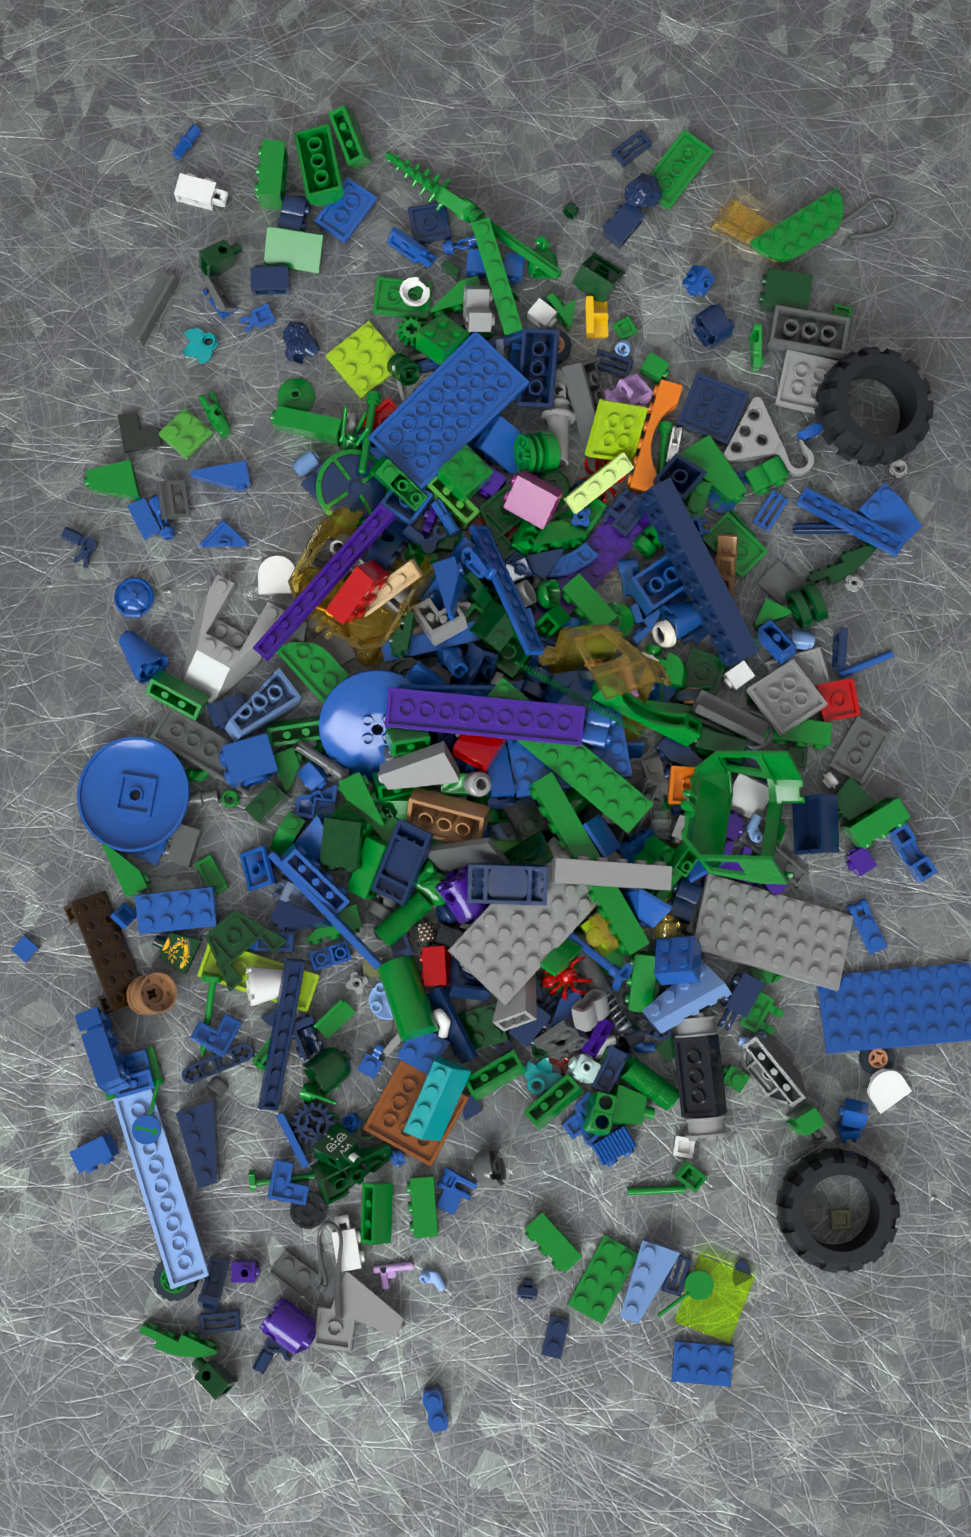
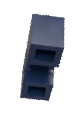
M394 519L382 532L381 538H377L370 546L364 562L374 560L385 571L389 566L393 567L397 556L400 557L404 546L407 547L410 542L402 534L407 525Z

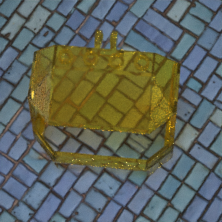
M341 506L318 523L288 580L294 600L322 570L309 566L329 537L336 538L340 534H346L351 537L356 531L355 528L364 511L357 510V512H351L348 507ZM313 549V551H312V553L310 554L309 558L307 559V561L305 562L304 566L302 567V565H303L305 559L307 558L309 552ZM429 555L425 556L419 566L424 575L411 584L412 590L408 597L399 604L398 608L400 611L395 619L391 612L381 606L367 617L364 616L360 620L356 619L353 623L349 622L342 625L326 611L344 584L341 579L309 615L318 623L315 631L319 633L325 626L329 629L325 634L326 639L329 640L334 634L358 650L385 646L389 642L390 634H394L395 629L401 628L402 615L406 616V611L412 612L413 606L418 603L420 596L435 575L433 565L429 563ZM397 558L393 567L389 566L388 569L395 572L406 563Z
M608 624L565 627L559 633L555 648L552 646L544 647V653L539 656V663L544 666L549 665L547 671L552 675L575 671L579 664L585 662L605 699L638 689L639 696L637 699L646 704L654 683L664 682L667 686L672 684L659 660L652 655L637 650L622 638L623 632L621 629ZM618 649L624 656L613 660ZM593 659H607L609 661L597 665ZM621 714L622 720L625 719L623 727L627 743L638 738L640 730L647 726Z

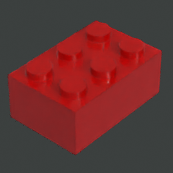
M374 560L356 566L326 611L342 625L349 622L353 623L356 619H362L367 613L366 608L368 605L373 604L377 599L376 594L378 591L383 590L388 582L386 580L390 574Z

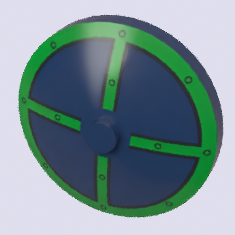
M356 449L339 451L329 456L319 467L314 482L316 501L322 512L332 521L344 526H360L389 492L369 472L371 467L377 462V459L371 454L368 456L366 473H359L362 451Z

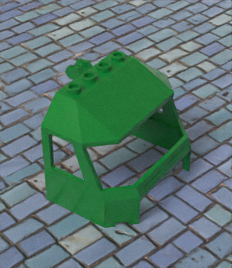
M715 751L694 768V774L690 778L691 790L685 789L682 792V796L687 800L681 801L680 807L686 810L684 813L685 826L681 831V839L709 874L759 884L788 885L790 882L789 877H794L795 873L782 872L775 861V853L783 803L806 804L805 796H801L800 787L804 786L802 774L789 751ZM725 758H755L761 769L729 765ZM731 772L767 779L769 805L761 856H749L748 853L744 855H724L733 799ZM722 862H738L744 872L721 869L719 867L722 865Z

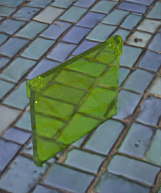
M699 1255L694 1271L702 1270L707 1272L714 1282V1289L712 1294L704 1300H695L690 1296L683 1299L674 1322L730 1344L755 1277L714 1261L704 1255Z

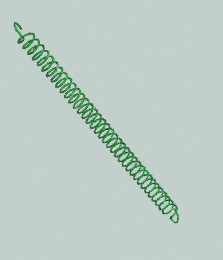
M527 665L523 669L521 668V670L525 669V672L528 671V674H530L529 670L531 666L527 670ZM599 709L597 711L595 710V712L599 711V714L602 713V716L605 715V718L609 716V720L611 718L613 720V717L615 715V713L611 717L609 714L607 715L608 709L604 714L602 711L600 712Z

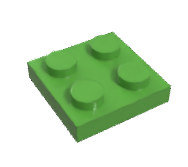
M184 408L159 432V436L188 460L213 436V432Z

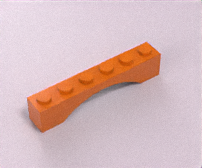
M662 379L659 385H655L653 396H656L654 403L650 402L647 412L651 414L650 419L644 422L642 431H645L644 438L640 437L637 449L641 450L639 456L635 455L632 464L635 467L634 474L630 473L627 484L630 485L629 491L631 492L634 490L636 493L642 494L654 486L653 480L657 473L651 457L652 437L659 422L676 409L683 385Z

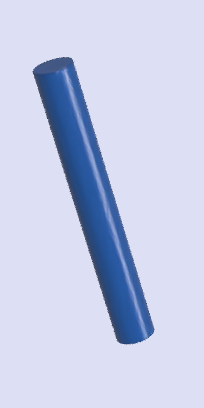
M892 650L838 671L840 678L846 677L893 658L894 654Z

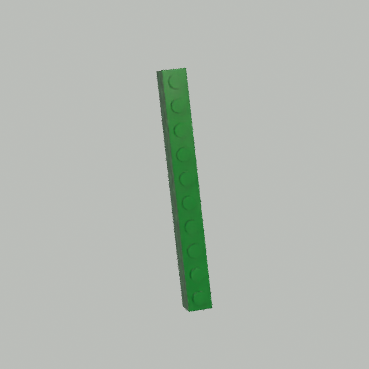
M641 700L644 704L663 711L683 713L685 710L691 714L701 716L691 711L692 705ZM805 720L782 736L773 727L771 741H775L776 745L794 743V747L805 748L806 745L813 746V749L824 750L825 747L830 746L833 723ZM638 722L639 725H642V728L651 729ZM702 725L703 729L721 733L717 730ZM769 726L763 735L766 739L769 735ZM725 728L726 730L730 731L740 739L748 741L747 738Z
M550 772L529 784L530 789L528 791L531 797L538 801L540 805L538 809L542 816H546L550 822L548 824L549 829L558 836L560 848L563 851L566 850L567 854L570 855V859H577V856H587L589 860L596 861L600 855L553 773ZM586 885L589 890L587 892L588 897L597 904V912L602 919L606 920L608 924L607 930L612 937L615 936L618 943L616 945L622 954L631 955L650 943L618 887Z

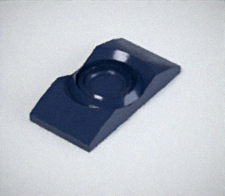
M399 818L371 890L405 906L417 886L420 870L430 852L433 834Z
M468 863L467 903L547 906L548 866L530 863Z

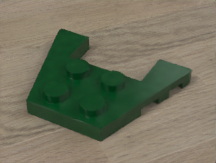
M505 485L479 507L482 520L488 526L503 561H506L517 550L511 545L505 535L523 520V518L503 508L506 502L504 497L507 491L512 489L509 485ZM554 512L550 522L557 518L558 514Z
M237 910L229 914L206 935L211 951L230 992L244 980L231 964L261 938L273 953L287 942V939Z

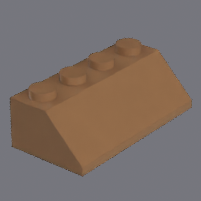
M416 787L409 798L406 821L432 833L433 839L448 843L482 839L488 824L490 807Z

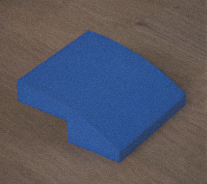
M146 1048L124 1054L126 1061L123 1064L125 1069L127 1068L131 1074L132 1079L129 1080L131 1087L115 1093L117 1099L155 1088Z

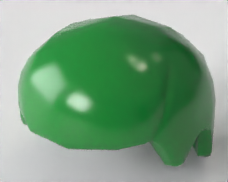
M555 579L545 580L537 588V600L545 609H552L558 604L560 605L561 592L559 584Z

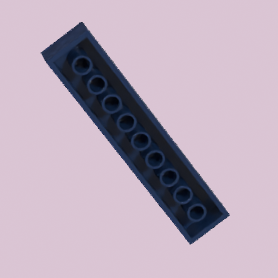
M671 477L650 487L638 496L640 505L646 510L649 516V523L655 528L659 542L666 549L667 558L672 561L677 577L684 584L685 593L690 596L694 610L701 617L702 626L708 631L710 641L719 653L720 661L728 667L759 652Z

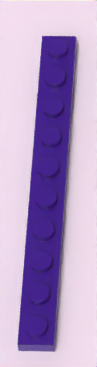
M380 503L254 645L253 649L265 660L269 661L395 519L394 513Z

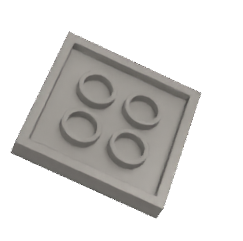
M787 349L774 405L815 414L814 409L818 407V402L815 400L818 386L823 382L824 375L838 360Z
M794 659L746 690L780 736L828 705Z

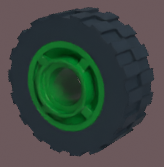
M163 1261L154 1270L153 1286L156 1288L158 1295L160 1294L163 1299H168V1301L185 1299L195 1290L198 1280L171 1289Z

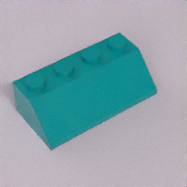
M435 1055L407 1118L403 1132L422 1140L441 1141L472 1070Z

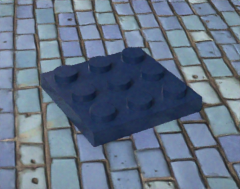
M697 372L676 426L703 437L710 435L713 441L728 446L750 393Z

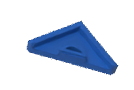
M222 520L199 545L202 548L247 547L249 543L225 520Z

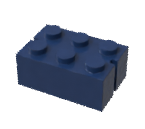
M805 795L806 804L792 803L794 854L839 853L837 795Z

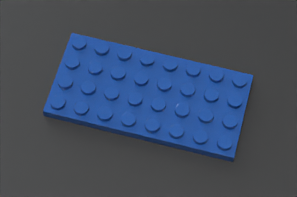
M474 332L368 438L422 491L436 478L440 467L464 446L469 445L530 382L478 332Z
M970 962L842 974L838 991L816 985L826 1054L971 1041Z

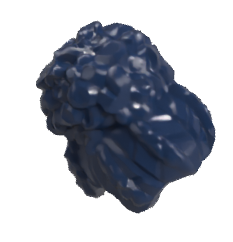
M641 173L640 176L631 181L626 186L624 193L626 202L630 206L632 205V207L648 208L658 206L659 201L662 199L663 191L658 186L659 180L656 176Z
M291 321L284 329L283 340L287 347L285 356L288 361L303 364L304 356L312 357L320 350L317 340L312 337L310 330L303 322Z

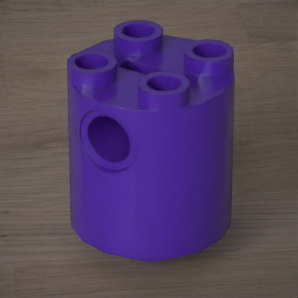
M465 866L458 872L452 870L445 875L446 879L438 883L435 888L458 923H473L490 904L467 903L468 866Z
M280 1297L270 1311L273 1315L269 1313L259 1328L262 1330L261 1332L294 1355L307 1350L316 1337L317 1321L287 1299Z

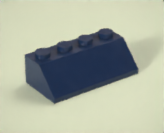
M523 328L519 372L530 384L517 396V406L540 409L553 408L560 330Z

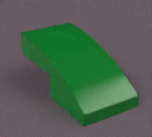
M567 937L559 947L554 948L545 957L540 966L556 977L567 968L568 963L581 953L582 947Z

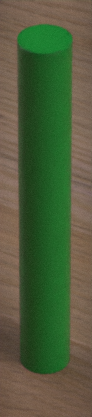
M685 1185L627 1188V1196L686 1193Z

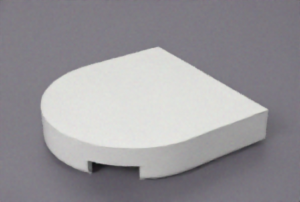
M272 556L264 560L258 570V594H297V574L293 563L283 556Z
M885 1068L878 1070L870 1077V1083L867 1088L868 1097L880 1114L912 1092L898 1071Z

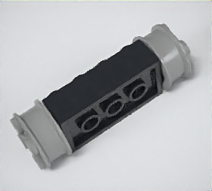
M705 1011L684 1018L683 1022L677 1025V1035L673 1039L681 1117H684V1120L687 1121L688 1134H686V1137L689 1141H699L701 1138H706V1141L718 1140V1138L727 1137L729 1133L725 1128L724 1117H727L719 1036L718 1031L714 1030L713 1018L716 1015H713V1011Z

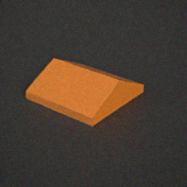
M671 765L668 779V804L680 805L681 801L687 800L682 796V792L685 789L691 790L690 778L694 774L695 767Z

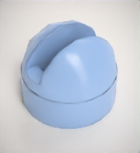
M627 340L619 341L615 347L616 353L619 356H627L631 351L630 342ZM623 345L626 346V348H625L624 351L621 350V348L623 347Z

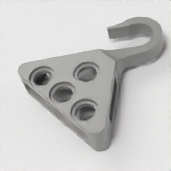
M755 397L751 401L723 454L730 465L779 456L787 472L792 476L805 475L814 463L812 451L800 439L799 444L803 455L806 457L807 464L800 469L791 465L783 443L760 397ZM749 413H755L758 419H751ZM746 429L749 432V435L743 436L740 433V430ZM757 438H763L766 444H759ZM737 445L740 448V452H734L731 446Z

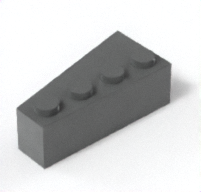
M600 356L562 367L563 378L568 389V397L571 400L573 413L576 414L577 431L581 442L589 440L599 399H605V393L600 388V380H603L602 372H598L597 365L600 363Z

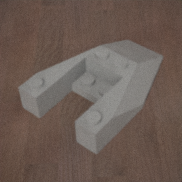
M217 575L193 624L182 676L183 682L210 696V703L219 701L259 665L263 657L253 647L285 612L267 602L249 636L225 624L219 619L237 587L233 582L220 575Z

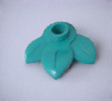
M199 328L185 331L184 334L190 342L183 350V354L190 358L197 357L200 364L208 362L212 357V351L218 346L216 335L211 332L204 333ZM212 340V344L206 345V341Z
M550 1058L541 1060L537 1065L529 1061L525 1065L527 1072L524 1073V1076L528 1080L527 1087L534 1095L542 1094L546 1089H550L562 1079L561 1074L552 1073L553 1068ZM539 1081L541 1083L540 1088H534L533 1083Z

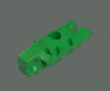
M214 391L209 392L212 405H209L203 394L199 395V401L214 431L217 430L221 439L229 437L231 432L228 426L230 424Z

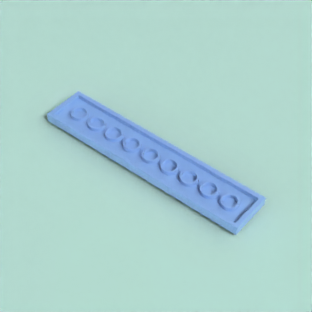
M149 1089L122 1098H114L113 1101L171 1289L210 1276L156 1101L152 1116L161 1125L159 1138L151 1144H141L135 1140L132 1134L134 1121L140 1116L149 1114L154 1093L153 1089Z

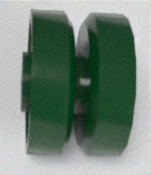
M809 581L802 584L800 590L793 588L786 591L785 598L788 608L792 611L791 615L800 629L804 630L811 627L813 620L820 623L828 619L825 601L814 582Z

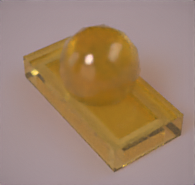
M596 913L590 916L589 920L594 927L587 931V942L594 947L604 943L609 951L617 948L618 943L600 914Z

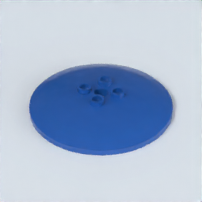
M379 669L361 671L342 680L325 699L319 718L321 742L330 759H336L339 765L350 769L348 774L352 775L353 773L360 772L362 776L366 775L368 780H372V773L380 771V764L385 762L384 747H388L386 743V729L391 728L385 727L388 687L399 688V684H414L404 675ZM376 724L383 727V730L379 733L372 730V727Z
M145 737L121 738L99 749L84 767L77 789L78 810L87 830L99 842L107 844V847L124 852L149 850L170 838L181 825L190 799L189 780L180 759L165 745ZM135 790H139L140 798L134 801L132 793Z

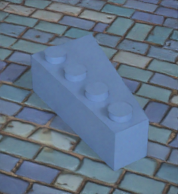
M278 668L260 689L230 718L225 730L234 742L241 741L295 708L302 697L281 669Z
M701 959L699 982L672 984L642 1012L662 1034L683 1022L684 1018L698 1014L700 1009L708 1005L712 1006L717 1003L718 999L724 996L728 997L732 993L726 984Z
M646 1238L642 1240L620 1318L639 1324L682 1250Z

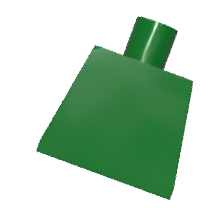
M622 1085L614 1086L612 1095L617 1096L612 1124L640 1125L643 1123L644 1118H654L655 1108L646 1106L647 1097Z

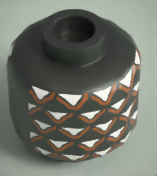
M426 918L419 919L418 923L414 924L409 930L411 942L417 944V947L432 945V941L436 939L433 922H427Z

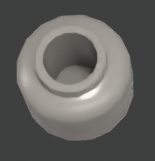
M472 771L464 779V788L469 795L481 797L486 795L491 789V779L482 771Z

